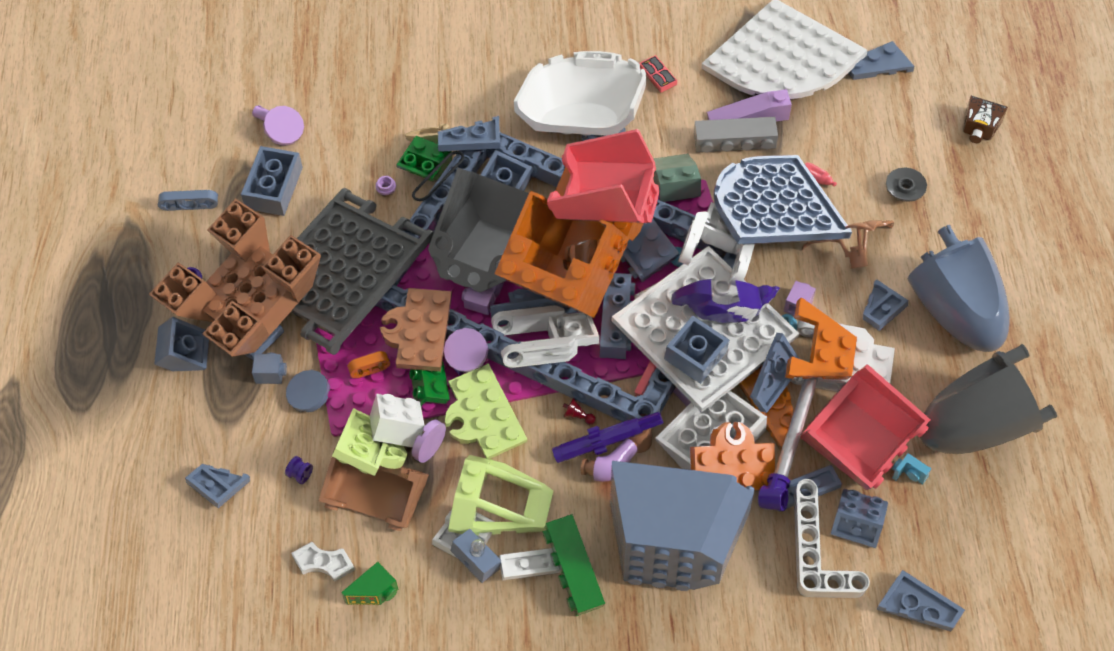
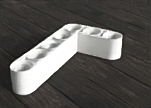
M810 479L801 480L794 492L796 572L799 593L805 597H861L870 583L865 573L860 571L821 570L818 488L815 482ZM808 489L811 492V495L804 496L801 494L800 490ZM802 511H808V512H810L811 515H812V518H811V519H806V518H804V517L801 515V512H802ZM802 534H810L813 537V541H805L802 538ZM803 557H811L814 560V564L807 565L804 563ZM810 579L814 582L815 587L807 588L803 581ZM835 580L839 588L833 589L829 587L827 581ZM858 580L863 588H854L851 581Z

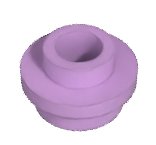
M382 176L376 182V190L381 195H390L396 190V183L391 177Z

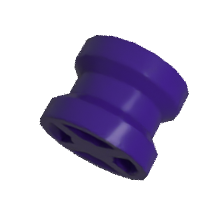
M295 456L288 463L285 475L289 478L294 477L299 484H304L312 474L313 465L308 462L304 463L302 458Z

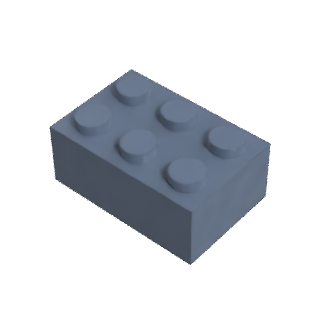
M260 146L241 193L243 203L254 211L285 216L303 168L300 154L298 152Z

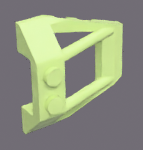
M469 455L465 459L454 496L448 531L463 534L471 529L477 536H479V533L492 532V535L501 534L502 531H516V533L544 531L553 490L544 483L505 463ZM488 474L530 491L524 515L517 514L479 498L484 480H487ZM477 507L513 522L475 521Z

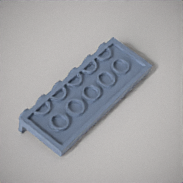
M652 218L651 223L643 224L641 231L633 241H628L620 261L628 263L630 266L628 271L634 279L638 277L641 282H644L678 258L680 254Z

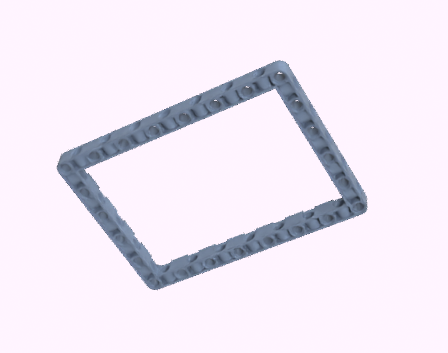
M501 132L500 149L459 150L464 154V160L457 167L477 173L487 157L491 158L495 150L531 166L532 177L557 187L565 169L562 158ZM456 154L433 188L460 161V154ZM457 168L428 199L420 204L410 218L411 223L425 230L435 231ZM657 200L653 219L664 234L685 242L695 215ZM408 230L403 231L417 239L420 238V236ZM701 239L699 240L696 248L704 250L709 246L733 269L736 254L727 253L711 244L704 243ZM410 266L375 306L385 311H390L396 307H405L408 289L404 290L397 285ZM450 309L448 324L454 325L447 326L446 339L456 330L463 328L474 329L482 334L486 342H491L487 343L489 349L487 358L507 367L503 363L501 350L508 345L520 344L521 341L518 343L505 337L503 333L482 323L479 325L467 319L465 315ZM511 352L507 358L514 359L519 353ZM566 362L515 368L507 367L622 422L634 418H642L640 414L650 415L658 411L661 413L676 387L658 368L655 369L649 379L648 387L643 396L635 397L622 391L620 387L601 378L591 377L583 373L581 369ZM562 377H567V378H569V379L563 380V379H561V378H562ZM606 395V396H608V397H607V398H601L600 396Z

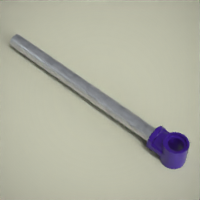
M812 377L803 381L775 472L769 474L767 479L768 486L763 485L759 491L758 504L762 509L785 511L788 506L789 492L787 488H789L791 481L787 477L819 377Z

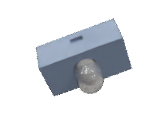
M471 529L452 541L450 551L481 583L499 571L502 560Z

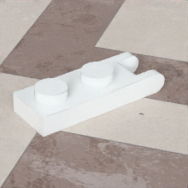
M552 548L499 555V558L502 560L500 565L502 580L561 572L558 566L555 567L550 556V553L553 552Z

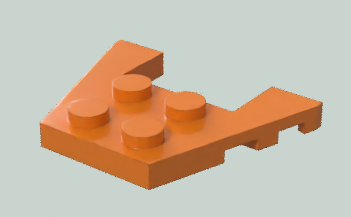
M798 299L794 318L815 326L810 362L790 357L787 361L785 378L803 377V379H811L812 377H821L822 379L848 380L852 377L857 337L805 299Z

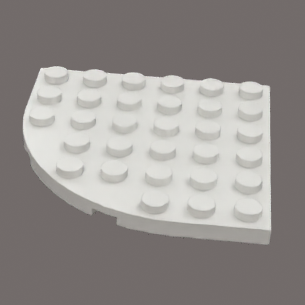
M772 0L702 63V69L735 89L755 96V94L787 89L789 98L796 99L811 96L815 91L826 90L835 85L861 59L867 56V49L783 2Z

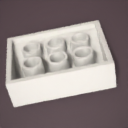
M729 391L702 413L690 403L656 437V441L682 469L691 470L690 447L710 446V436L713 429L718 428L725 422H731L730 437L734 439L736 431L733 427V422H740L750 429L754 442H756L766 431L767 416Z

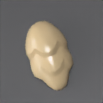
M440 124L439 127H428L405 134L406 140L412 142L415 136H419L438 144V132L450 127L448 124Z

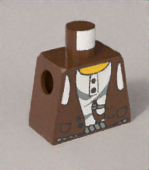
M971 95L966 109L963 132L970 135L969 139L972 143L978 144L982 139L991 140L1003 122L1008 107Z

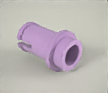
M258 105L254 107L252 115L264 121L269 110Z

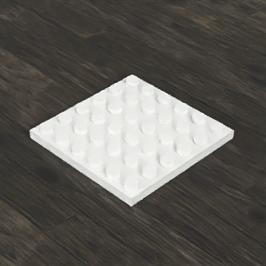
M709 246L695 255L689 266L685 264L680 266L613 315L611 320L701 413L764 364L776 332L783 333L789 343L799 336V332L769 304L755 317L740 323H721L703 320L696 316L687 304L684 306L673 305L671 297L675 291L693 282L711 279L712 301L723 305L740 301L737 287L729 284L732 268ZM692 315L730 340L726 354L701 384L664 360L666 346Z

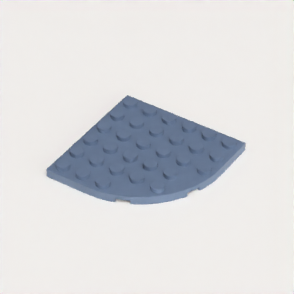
M798 155L745 158L741 160V163H732L727 166L717 179L714 188V203L720 217L737 244L850 239L851 229L845 228L847 226L846 222Z

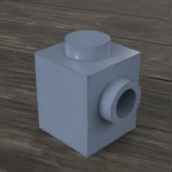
M272 352L254 354L252 375L255 383L282 384V378L287 373V364L283 363L281 354Z

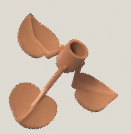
M869 220L845 226L846 229L857 228L858 246L850 247V251L847 250L842 239L811 240L802 246V250L814 243L837 242L845 252V258L849 257L851 269L868 266L866 256L868 232L874 231L876 227L881 226L892 229L894 221ZM861 229H864L863 245L861 242Z

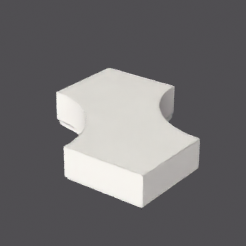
M310 542L291 553L303 575L309 572H322L329 575L335 582L355 571L344 549L324 551L319 549L313 542Z

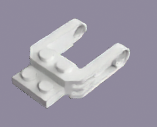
M711 202L707 212H698L687 233L678 262L689 266L694 250L701 239L706 244H711L727 253L736 254L729 279V284L736 286L735 280L743 281L755 243L737 244L720 217L715 204Z
M556 305L501 311L496 313L491 319L493 329L504 335L548 331L550 339L512 344L501 350L503 363L510 368L570 361L577 354V346L599 344V335L592 317L581 312L567 314L564 308ZM501 320L509 321L504 327L497 325ZM511 352L519 353L514 359L507 358Z
M799 320L797 331L804 337L813 338L815 326ZM840 324L857 337L852 376L868 364L890 383L895 348L875 345L873 337L865 328ZM794 377L791 380L792 383L801 386L804 381L803 377ZM819 377L816 388L837 392L850 378L847 380L822 379Z

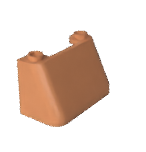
M332 457L318 501L325 503L324 507L338 511L339 507L348 508L385 520V522L389 523V528L402 531V528H407L429 474L404 466L396 469L379 466L375 476L361 472L350 464L341 463L337 458Z

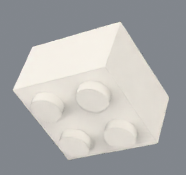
M376 394L370 413L373 441L413 447L415 439L418 435H422L423 427L425 426L420 401L412 398H398L390 394Z

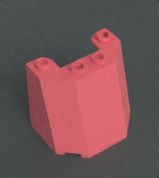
M638 129L566 145L562 155V163L567 167L571 176L566 186L565 194L560 196L557 191L550 193L547 199L548 208L552 210L556 219L600 221L602 219L607 222L629 223L652 222L659 196V187L653 181L656 166Z
M867 364L859 369L836 392L808 424L800 438L865 490L872 487L876 489L884 480L882 475L893 466L891 461L896 455L900 457L908 449L906 444L916 435L920 438L928 430L929 427L926 425L931 419Z

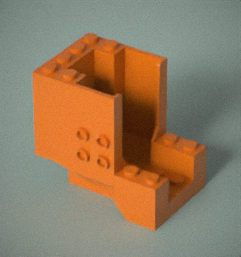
M565 167L555 190L560 196H564L571 176L567 167ZM530 191L495 271V275L519 287L595 318L628 241L635 239L644 223L607 222L602 219L600 221L556 219L552 210L548 208L547 199L538 193ZM586 240H597V249L590 264L573 258L572 262L566 261L565 249L567 246L577 245L579 242Z

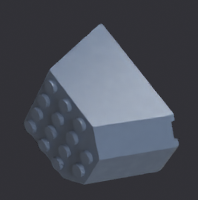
M612 460L610 508L623 580L633 585H641L642 583L652 584L656 588L668 586L675 587L680 591L695 590L719 584L750 513L754 488L751 486H746L745 488L737 483L735 476L729 474Z

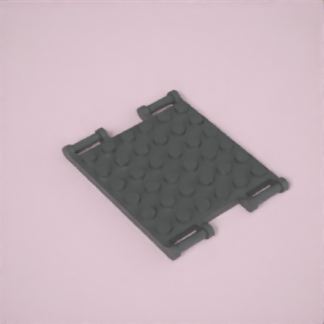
M342 188L297 237L298 240L318 252L321 258L312 288L291 312L308 322L301 330V337L323 346L332 355L338 353L340 345L426 246L430 244L434 231L425 230L411 223L405 217H401L394 226H391L369 215L376 210V203L371 200L366 201L352 194L351 190L347 188ZM344 201H350V202H352V203H354V204L360 206V208L357 209V208H355V207H353V206H351V205L345 203ZM408 230L420 236V238L417 239L403 231ZM320 328L334 337L328 340L316 333L315 330Z

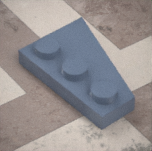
M891 41L868 51L867 56L861 59L848 74L853 80L876 77L877 74L881 73L892 75L902 70L913 72L915 66L897 45Z
M499 116L492 117V121L485 123L482 120L477 121L474 126L466 128L458 126L438 132L439 151L500 149Z
M776 332L750 396L760 412L767 413L792 380L785 378L788 359L790 357L800 359L783 333Z
M903 570L877 607V610L947 631L953 630L965 611L962 607Z

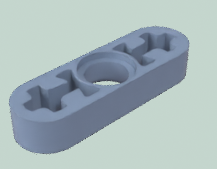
M212 190L168 191L158 195V207L165 211L213 209L218 205V194Z

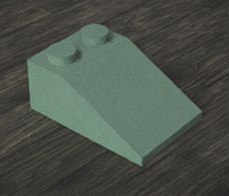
M688 153L653 158L656 166L653 179L654 183L659 187L660 201L668 202L701 197V176L697 164Z

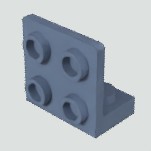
M843 489L831 535L876 548L883 528L888 502L876 496L871 497L861 494L856 490Z

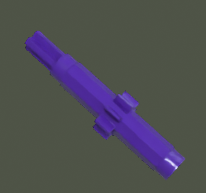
M658 411L602 430L598 426L587 429L588 435L552 448L554 458L557 463L592 451L597 455L607 452L606 446L643 433L644 430L663 424L661 414Z

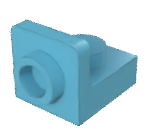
M908 453L903 460L899 458L892 469L895 472L892 479L897 481L904 472L911 480L918 481L923 485L929 476L931 468Z

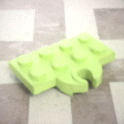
M489 363L448 381L457 401L451 404L446 412L445 426L449 427L455 420H459L464 424L461 429H452L449 432L452 438L461 444H470L477 441L487 459H491L527 442V437Z
M353 408L332 457L337 458L341 463L350 464L358 468L363 473L375 476L379 466L391 469L401 468L406 460L407 452L402 445L373 441L370 416Z

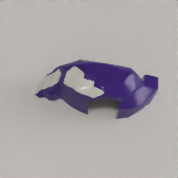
M707 279L679 288L672 294L671 301L673 305L678 306L687 304L695 315L703 320L721 323L746 322L758 315L773 300L780 288L769 285L757 287L747 282L735 280L740 301L723 305L712 301L711 279Z

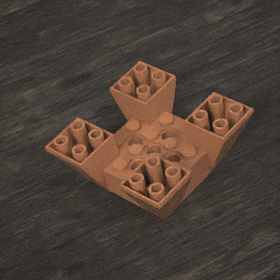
M235 198L207 229L231 253L221 266L205 282L178 262L149 294L177 316L212 322L203 335L232 357L254 353L312 288L321 258L318 252L292 235L283 242L274 254H271L265 218Z

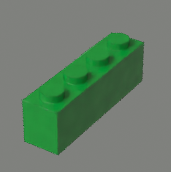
M573 514L547 522L544 527L545 530L542 531L546 544H551L553 552L550 553L553 565L555 567L558 566L561 575L558 578L562 589L566 588L569 594L566 600L570 611H575L577 617L602 608L605 605V601Z

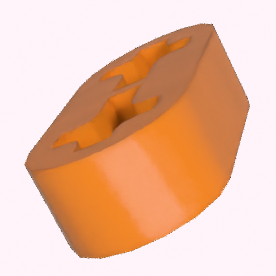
M379 351L350 361L347 368L352 378H361L387 369L390 366V360L386 352Z

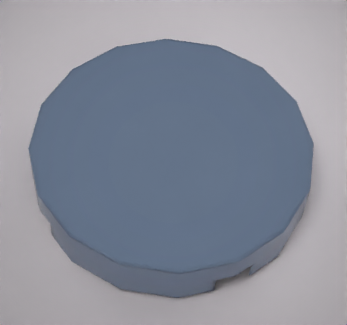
M315 370L302 371L290 380L286 388L288 403L296 411L313 412L327 401L330 385L326 377Z

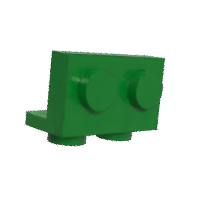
M443 362L441 372L410 369L409 376L413 385L412 395L416 401H420L421 407L425 402L446 404L450 400Z

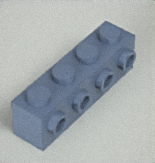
M614 273L604 295L600 358L626 359V351H631V340L611 321L613 315L633 302L630 301V295H635V283H631V274Z

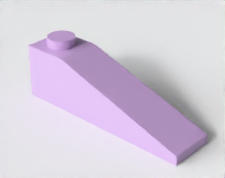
M787 89L769 91L709 111L707 116L708 120L775 117L776 121L789 120L792 104Z

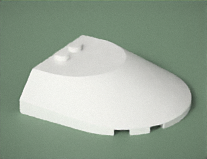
M581 51L573 52L574 57L563 59V55L549 58V64L543 66V64L539 63L529 72L514 100L515 113L535 131L558 132L565 135L573 133L583 136L612 135L619 133L634 120L646 87V72L644 69H640V64L630 58L627 62L622 60L620 54Z

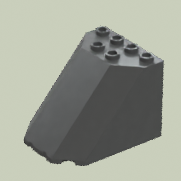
M457 168L428 248L438 268L437 271L440 277L452 280L459 285L473 288L477 292H483L507 281L495 275V271L529 193L477 173Z

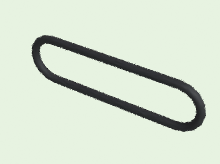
M461 151L449 153L414 189L412 198L415 201L428 199L463 162L464 154ZM451 155H461L460 161L428 195L423 198L415 197V193Z

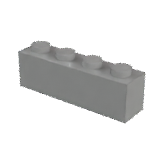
M775 117L695 121L694 140L696 152L708 153L714 151L728 152L733 150L747 151L776 148L778 140Z

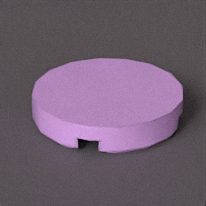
M277 106L267 113L263 127L266 136L272 142L285 146L295 143L301 137L304 123L300 114L293 108Z
M463 328L456 330L448 337L444 346V355L452 368L459 372L468 373L480 368L484 364L489 349L481 333L474 329Z
M436 419L423 427L425 432L422 436L418 435L413 444L412 456L421 463L428 461L436 453L445 436V424Z

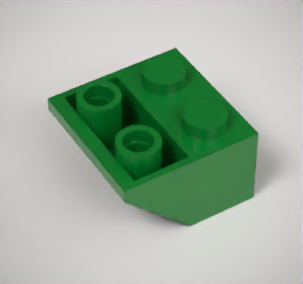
M415 136L396 164V167L426 178L452 151H439L437 143ZM452 155L428 180L437 181L453 160Z

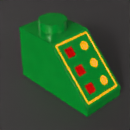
M377 561L341 593L347 605H381L385 601H390L394 598L399 589L396 579Z

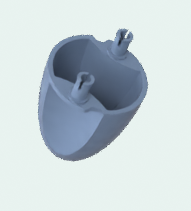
M951 225L944 226L938 230V234H940L947 248L935 255L933 251H929V254L928 252L920 257L923 263L909 274L907 280L929 313L948 333L974 350L993 352L999 349L1006 341L1010 323L1007 294L999 269L982 237H977L970 241H959Z

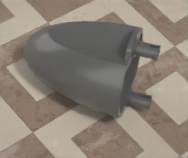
M1021 344L1006 353L998 351L992 355L991 359L971 369L942 390L924 412L931 420L926 425L929 427L928 430L920 437L922 443L936 452L945 454L972 453L1007 443L1031 432L1037 433L1043 429L1044 423L1057 418V413L1050 404L1039 410L1028 384L1014 365L1030 356L1027 348Z

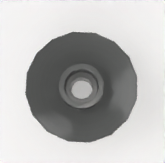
M907 167L897 168L887 176L886 188L894 198L910 202L922 198L926 193L927 182L925 177L915 169Z

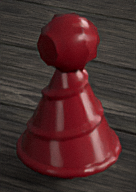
M575 398L572 399L569 405L564 403L562 406L567 409L563 416L564 418L585 419L584 421L588 425H593L596 421L595 415L592 413L586 414Z

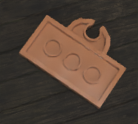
M408 288L405 307H396L383 316L381 320L383 325L397 324L394 329L380 327L381 335L386 345L391 348H398L396 368L441 372L452 291Z

